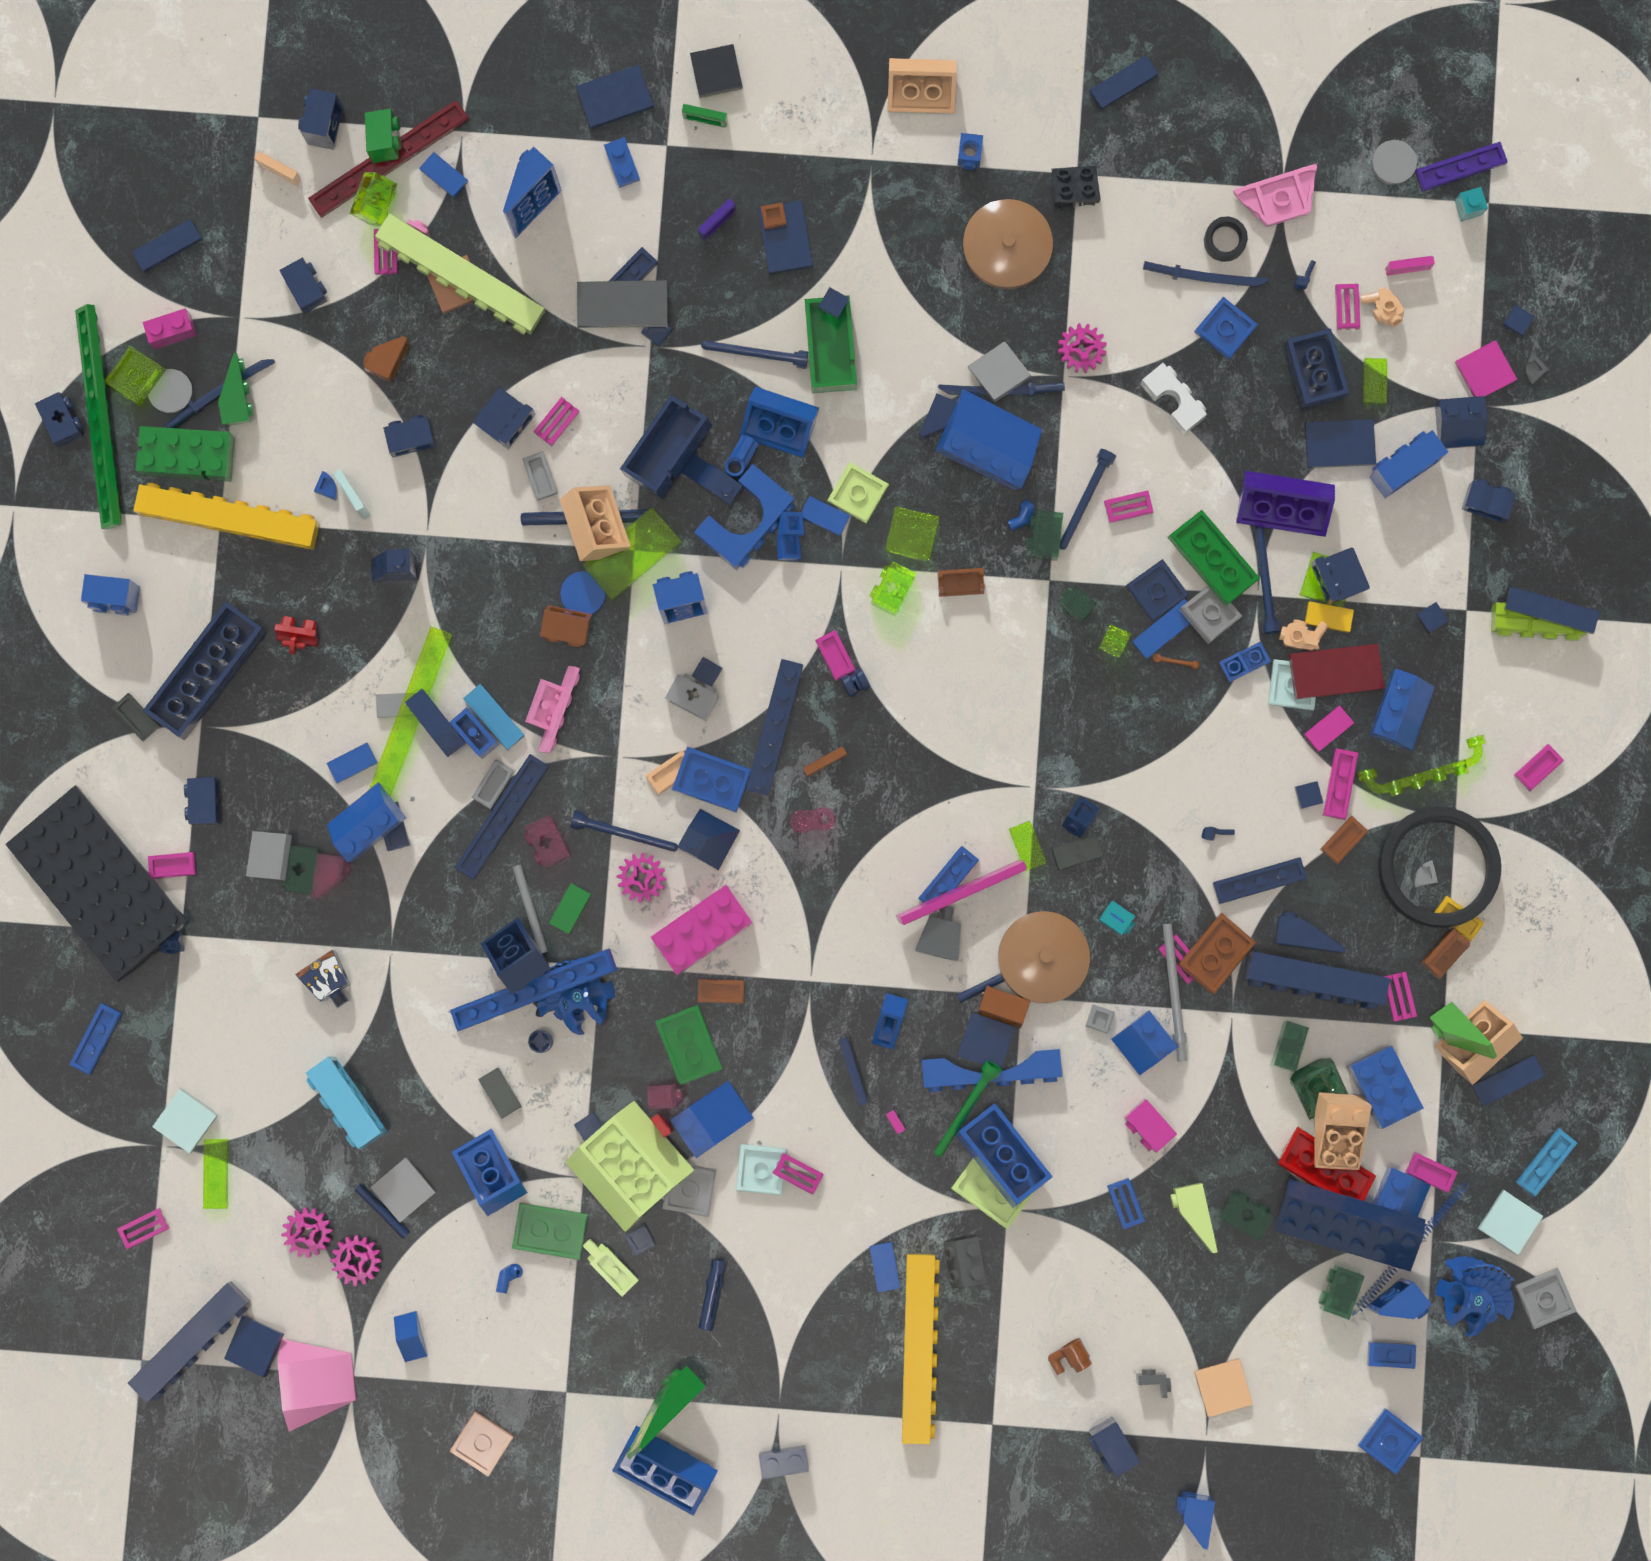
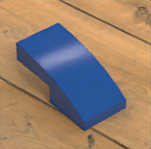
M781 512L777 537L778 560L797 561L801 559L799 537L805 535L802 512Z

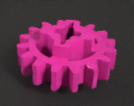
M1078 323L1076 330L1070 326L1068 328L1069 334L1062 333L1064 340H1059L1058 345L1063 348L1058 349V354L1064 355L1061 358V363L1067 361V369L1074 366L1075 373H1078L1080 368H1083L1084 373H1087L1088 367L1095 370V363L1102 364L1103 360L1100 356H1106V351L1102 349L1107 346V342H1101L1104 335L1096 334L1097 327L1090 330L1089 324L1082 328L1081 324ZM1076 336V341L1067 345L1070 339ZM1080 344H1083V347L1086 348L1085 352L1078 349ZM1097 351L1095 357L1089 361V355ZM1071 356H1074L1075 358H1077V359L1079 360V362L1076 361V360H1074Z
M641 853L640 858L632 854V861L625 858L626 866H619V869L623 872L616 875L618 879H622L618 887L625 888L622 892L623 895L630 893L629 900L633 901L635 897H638V902L642 903L643 898L646 897L648 902H650L652 894L658 897L657 890H664L661 882L666 881L667 878L662 877L661 874L665 872V869L658 868L661 862L658 860L654 863L653 855L645 859L644 853ZM641 863H647L654 869L646 870L642 867ZM633 866L634 871L632 875L626 878L628 870ZM638 868L644 875H647V878L644 879L645 888L640 881H636V878L639 877ZM657 877L655 886L650 890L651 880ZM638 886L642 893L634 892L629 887Z
M305 1207L302 1214L299 1210H295V1217L287 1216L290 1223L282 1225L287 1229V1232L282 1233L281 1236L288 1239L283 1244H290L292 1246L289 1250L290 1253L297 1250V1257H301L305 1253L306 1258H311L312 1252L316 1256L320 1255L319 1248L326 1250L327 1246L324 1243L332 1241L327 1236L328 1233L333 1232V1229L327 1228L331 1221L323 1220L325 1213L317 1215L316 1208H313L311 1213H309L308 1207ZM305 1217L313 1218L318 1223H310ZM295 1223H296V1225H297V1230H296V1233L293 1235V1234H292V1231H293V1227H294V1225H295ZM305 1228H316L312 1231V1233L309 1234V1237H299L303 1234V1232H305ZM322 1230V1237L318 1243L317 1236L319 1231ZM297 1242L306 1243L309 1248H303Z
M355 1235L354 1241H352L348 1236L345 1238L346 1244L340 1241L337 1243L340 1249L332 1251L337 1255L336 1258L330 1259V1262L336 1263L332 1271H339L337 1279L345 1277L344 1284L346 1285L351 1280H353L354 1286L358 1285L359 1280L364 1285L367 1283L366 1277L374 1279L375 1275L372 1272L380 1271L376 1263L382 1262V1259L377 1258L376 1255L381 1251L373 1249L376 1244L375 1242L367 1243L368 1237H364L361 1241L359 1235ZM356 1245L363 1246L368 1251H360ZM346 1250L347 1256L345 1261L342 1262V1255ZM354 1255L361 1258L358 1265L352 1264L351 1260L354 1259ZM371 1259L370 1268L366 1272L365 1266L367 1264V1261ZM345 1269L353 1270L357 1276L350 1275Z

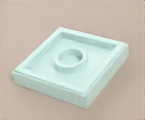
M341 469L334 472L333 476L362 519L369 517L371 514Z
M1274 659L1268 705L1313 711L1316 697L1295 700L1289 661Z
M179 1089L152 1127L188 1153H192L218 1115L185 1091Z
M741 1144L736 1191L782 1195L783 1179L772 1174V1172L776 1168L781 1154H786L787 1149Z
M1502 1190L1478 1229L1518 1255L1543 1216L1505 1190Z

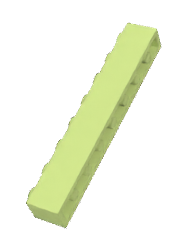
M390 213L375 235L376 240L379 242L377 244L379 247L387 252L393 250L398 254L397 257L407 264L411 261L417 265L416 269L427 276L430 273L437 277L436 281L444 287L450 285L455 288V293L462 298H472L477 307L484 311L487 309L495 313L493 316L504 323L507 320L514 324L513 328L521 334L527 332L531 335L545 313L544 307Z

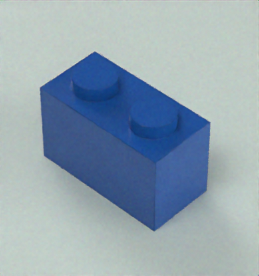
M467 707L449 722L481 759L499 745Z

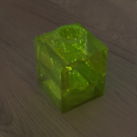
M1110 624L1099 649L1120 658L1131 633Z

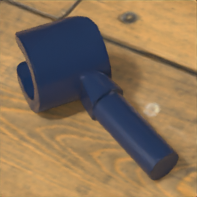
M1314 260L1310 261L1304 276L1297 275L1295 288L1307 289L1311 272L1316 264Z
M1205 827L1201 838L1214 841L1215 834L1234 835L1235 830Z

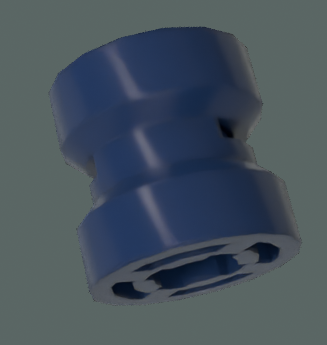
M861 667L856 669L851 675L846 674L840 677L850 698L855 696L860 690L865 691L871 688Z
M536 1030L529 1036L528 1044L534 1052L545 1053L551 1049L553 1038L547 1031Z

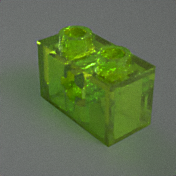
M364 172L349 214L369 225H382L388 216L390 203L395 197L397 183L376 172Z
M892 561L890 566H884L880 577L883 579L879 586H874L869 597L873 598L871 605L896 616L916 577V573ZM892 583L896 584V590H892L891 593L888 592V587L886 585L891 586Z

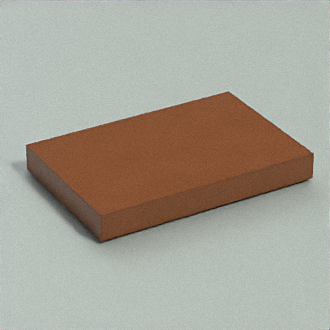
M1220 913L1180 961L1178 966L1209 993L1214 995L1257 942L1223 913Z

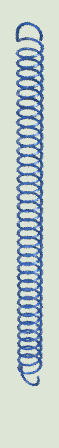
M1451 1194V1197L1454 1196L1460 1200V1198L1456 1194ZM1449 1200V1202H1448V1201H1445V1203L1447 1202V1203L1451 1204L1452 1206H1454V1204H1453L1450 1200ZM1444 1206L1439 1208L1441 1212L1444 1210L1449 1213ZM1431 1217V1220L1434 1219V1220H1436L1437 1222L1440 1223V1221H1439L1437 1218L1435 1219V1218ZM1430 1223L1429 1225L1425 1224L1427 1228L1426 1230L1432 1233L1427 1226L1431 1227L1432 1229H1434V1227ZM1386 1272V1276L1392 1279L1391 1276ZM1379 1277L1380 1280H1381V1281H1379V1282L1382 1283V1284H1384V1285H1386V1284L1383 1282V1280H1382V1279H1384V1278H1383V1277ZM1368 1290V1292L1370 1291V1292L1374 1293L1375 1295H1377V1293H1376L1374 1290H1373V1291ZM1362 1296V1298H1363V1300H1364V1301H1362V1302L1365 1303V1304H1367V1305H1369V1304L1366 1302V1300H1365V1299H1367V1298L1364 1297V1296Z

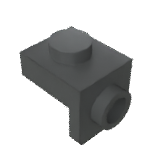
M1142 1369V1373L1136 1374L1138 1385L1160 1384L1161 1397L1168 1398L1167 1392H1171V1380L1166 1378L1164 1372L1156 1373V1369Z

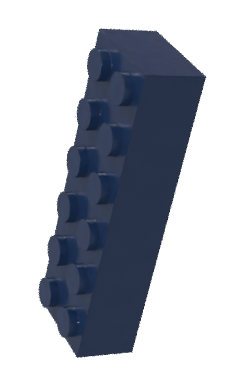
M225 601L143 711L177 737L185 740L267 631Z
M1254 951L1247 954L1242 979L1243 981H1248L1247 985L1261 988L1264 985L1271 986L1270 990L1277 992H1287V989L1293 990V995L1306 997L1310 996V994H1315V999L1333 1001V998L1339 999V1004L1352 1006L1356 1003H1361V1008L1370 1010L1378 1009L1379 1006H1386L1390 978Z
M1289 1179L1277 1215L1275 1231L1411 1272L1424 1237L1426 1219Z

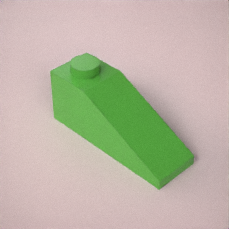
M1453 1002L1430 1017L1433 1024L1431 1030L1438 1039L1443 1038L1449 1045L1492 1059L1497 1057L1492 1043Z

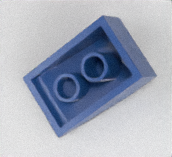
M726 1081L670 1121L695 1158H698L753 1120L754 1117L730 1082Z
M492 1128L452 1151L479 1206L487 1216L528 1193Z

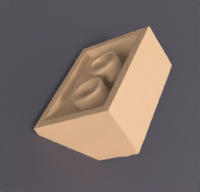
M889 58L888 112L955 113L956 60Z
M610 485L574 487L560 499L580 561L599 560L631 547Z
M1485 1000L1467 1018L1492 1043L1497 1054L1496 1058L1492 1059L1449 1045L1444 1039L1434 1046L1449 1064L1472 1085L1523 1039L1514 1023Z

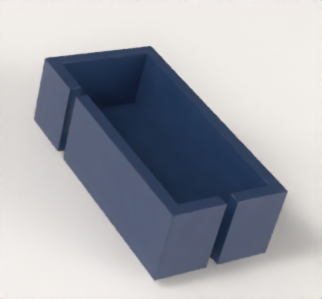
M670 395L622 464L620 470L625 477L662 499L673 484L671 478L676 479L711 429V422L692 407L689 408L687 404Z

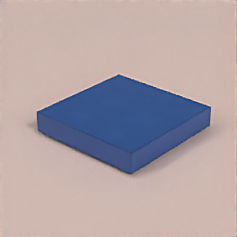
M1222 297L1194 333L1230 360L1258 324L1225 297Z
M1384 1408L1357 1446L1396 1475L1424 1437Z

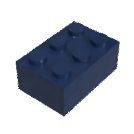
M1331 328L1287 339L1284 344V350L1301 410L1345 399L1349 394Z
M516 918L480 943L497 976L511 994L524 989L528 983L535 978L541 977L550 969L534 938L519 918Z

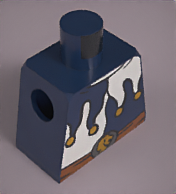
M335 950L329 951L295 974L320 1002H325L331 998L335 1006L339 1008L349 1001L342 990L349 986L350 982Z

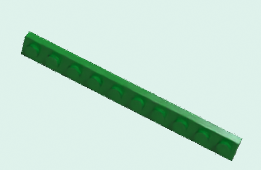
M86 304L76 309L75 314L101 529L109 530L121 525V512L118 502L119 492L116 486V468L113 461V445L111 444L110 436L111 425L108 419V402L105 395L106 384L102 370L103 359L100 353V336L98 335L97 328L98 317L95 312V305Z

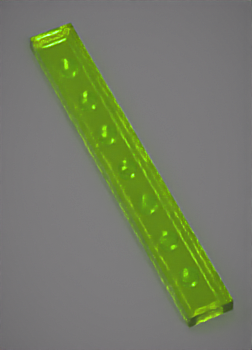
M432 626L430 627L369 789L379 782L391 797L419 723L418 719L404 702L422 688L429 696L451 639V633Z

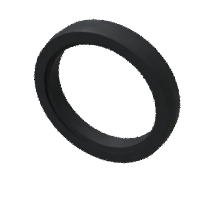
M1448 807L1422 809L1400 820L1385 838L1378 863L1380 883L1391 905L1407 919L1423 926L1435 928L1458 926L1474 919L1483 912L1495 896L1500 883L1502 868L1498 846L1488 829L1470 814ZM1430 822H1445L1456 825L1468 832L1480 846L1485 859V880L1478 896L1465 908L1450 913L1429 912L1410 902L1400 890L1394 875L1395 852L1402 838L1419 825Z

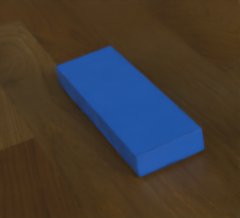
M1185 599L1132 641V644L1145 659H1148L1190 624L1179 611L1187 603Z
M961 846L918 899L924 903L957 888L979 859Z
M100 1003L69 1065L91 1075L123 1013Z

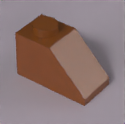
M402 336L373 347L371 353L368 352L364 358L363 365H365V371L392 384L410 345L409 340Z

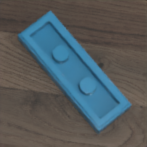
M481 684L463 698L507 750L525 736Z
M1557 1128L1516 1183L1533 1197H1536L1576 1146L1577 1142L1560 1128Z

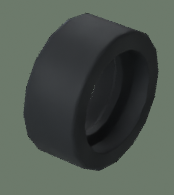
M1230 216L1220 217L1213 220L1208 226L1204 236V247L1213 259L1221 262L1232 261L1238 258L1246 247L1248 241L1247 230L1244 224L1236 218ZM1227 226L1237 232L1239 243L1234 250L1223 252L1215 247L1212 237L1214 232L1220 227Z

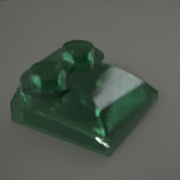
M1331 1058L1318 1059L1295 1071L1290 1078V1084L1295 1090L1309 1120L1315 1117L1319 1093L1348 1094Z

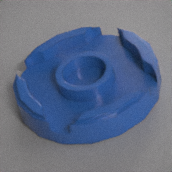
M585 571L576 572L567 577L562 584L560 592L561 601L566 609L592 615L604 605L606 598L605 586L600 578L593 573Z

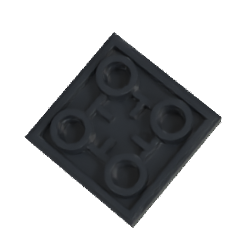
M734 44L690 53L699 98L743 89Z

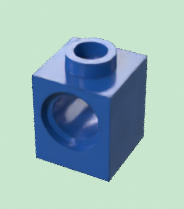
M961 133L958 166H962L963 169L967 170L980 167L983 135ZM966 149H973L976 154L974 156H967L964 151Z

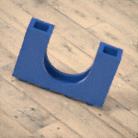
M754 464L738 480V483L761 504L763 519L760 525L751 533L737 535L727 531L712 517L708 516L694 532L695 537L736 571L739 567L744 568L751 560L750 554L754 550L759 551L766 542L764 538L769 532L773 534L778 529L781 512H792L795 508L793 505L795 503L794 498Z

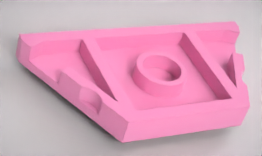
M1309 165L1234 189L1233 194L1266 227L1307 215L1311 212L1317 165Z

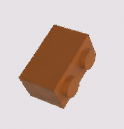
M548 605L544 610L540 636L546 637V640L550 642H559L560 640L568 642L570 646L581 647V645H585L588 641L592 614Z

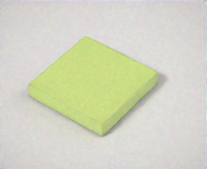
M849 462L827 502L867 524L889 484Z

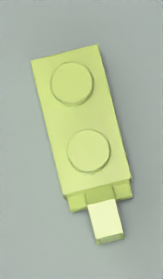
M591 1239L583 1245L591 1254L587 1258L591 1262L590 1264L622 1297L639 1281L605 1245L601 1244L598 1247Z

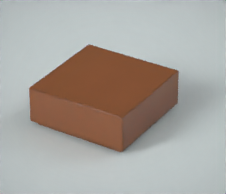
M783 202L760 206L765 230L787 226Z

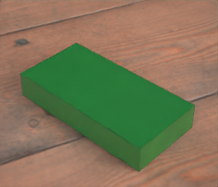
M683 104V119L722 128L727 126V113Z
M571 883L549 924L570 935L592 894Z

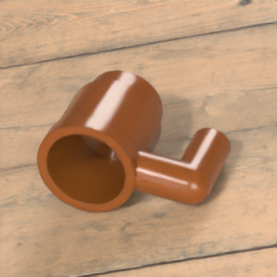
M1080 1338L1072 1340L1048 1356V1361L1057 1375L1065 1371L1059 1361L1064 1357L1076 1373L1081 1372L1092 1364L1089 1359L1090 1355Z

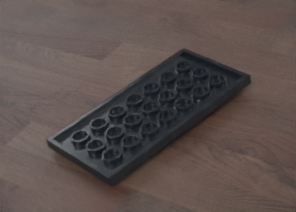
M76 785L5 844L117 982L122 980L162 946L165 941L189 923Z

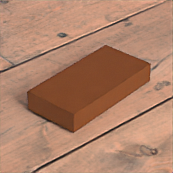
M840 747L805 766L803 771L808 778L847 757V753L844 747Z
M1350 816L1320 850L1337 865L1368 833V830L1353 816Z
M698 979V1002L744 1004V981Z

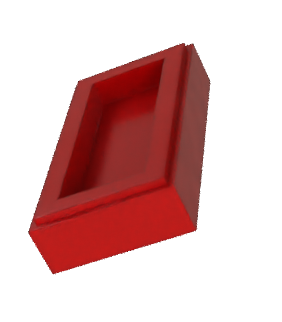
M656 1114L650 1119L664 1138L673 1133V1129L661 1114Z

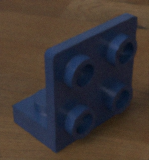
M498 388L474 419L473 423L509 450L536 414L528 404L523 405L505 390Z
M1353 547L1326 558L1323 556L1319 557L1311 563L1328 606L1370 589Z

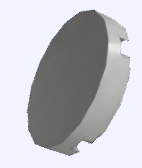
M1386 141L1378 146L1372 156L1373 173L1384 184H1403L1411 178L1416 170V154L1411 146L1403 141Z
M165 369L156 373L148 386L150 402L156 409L166 414L182 412L183 409L189 406L188 402L193 399L194 395L193 385L189 378L181 371L175 369Z

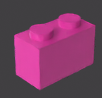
M186 308L142 322L148 342L154 349L198 336L192 316Z
M1147 1099L1140 1102L1124 1117L1127 1120L1125 1126L1133 1134L1137 1132L1142 1137L1140 1143L1148 1152L1153 1150L1157 1153L1177 1135Z

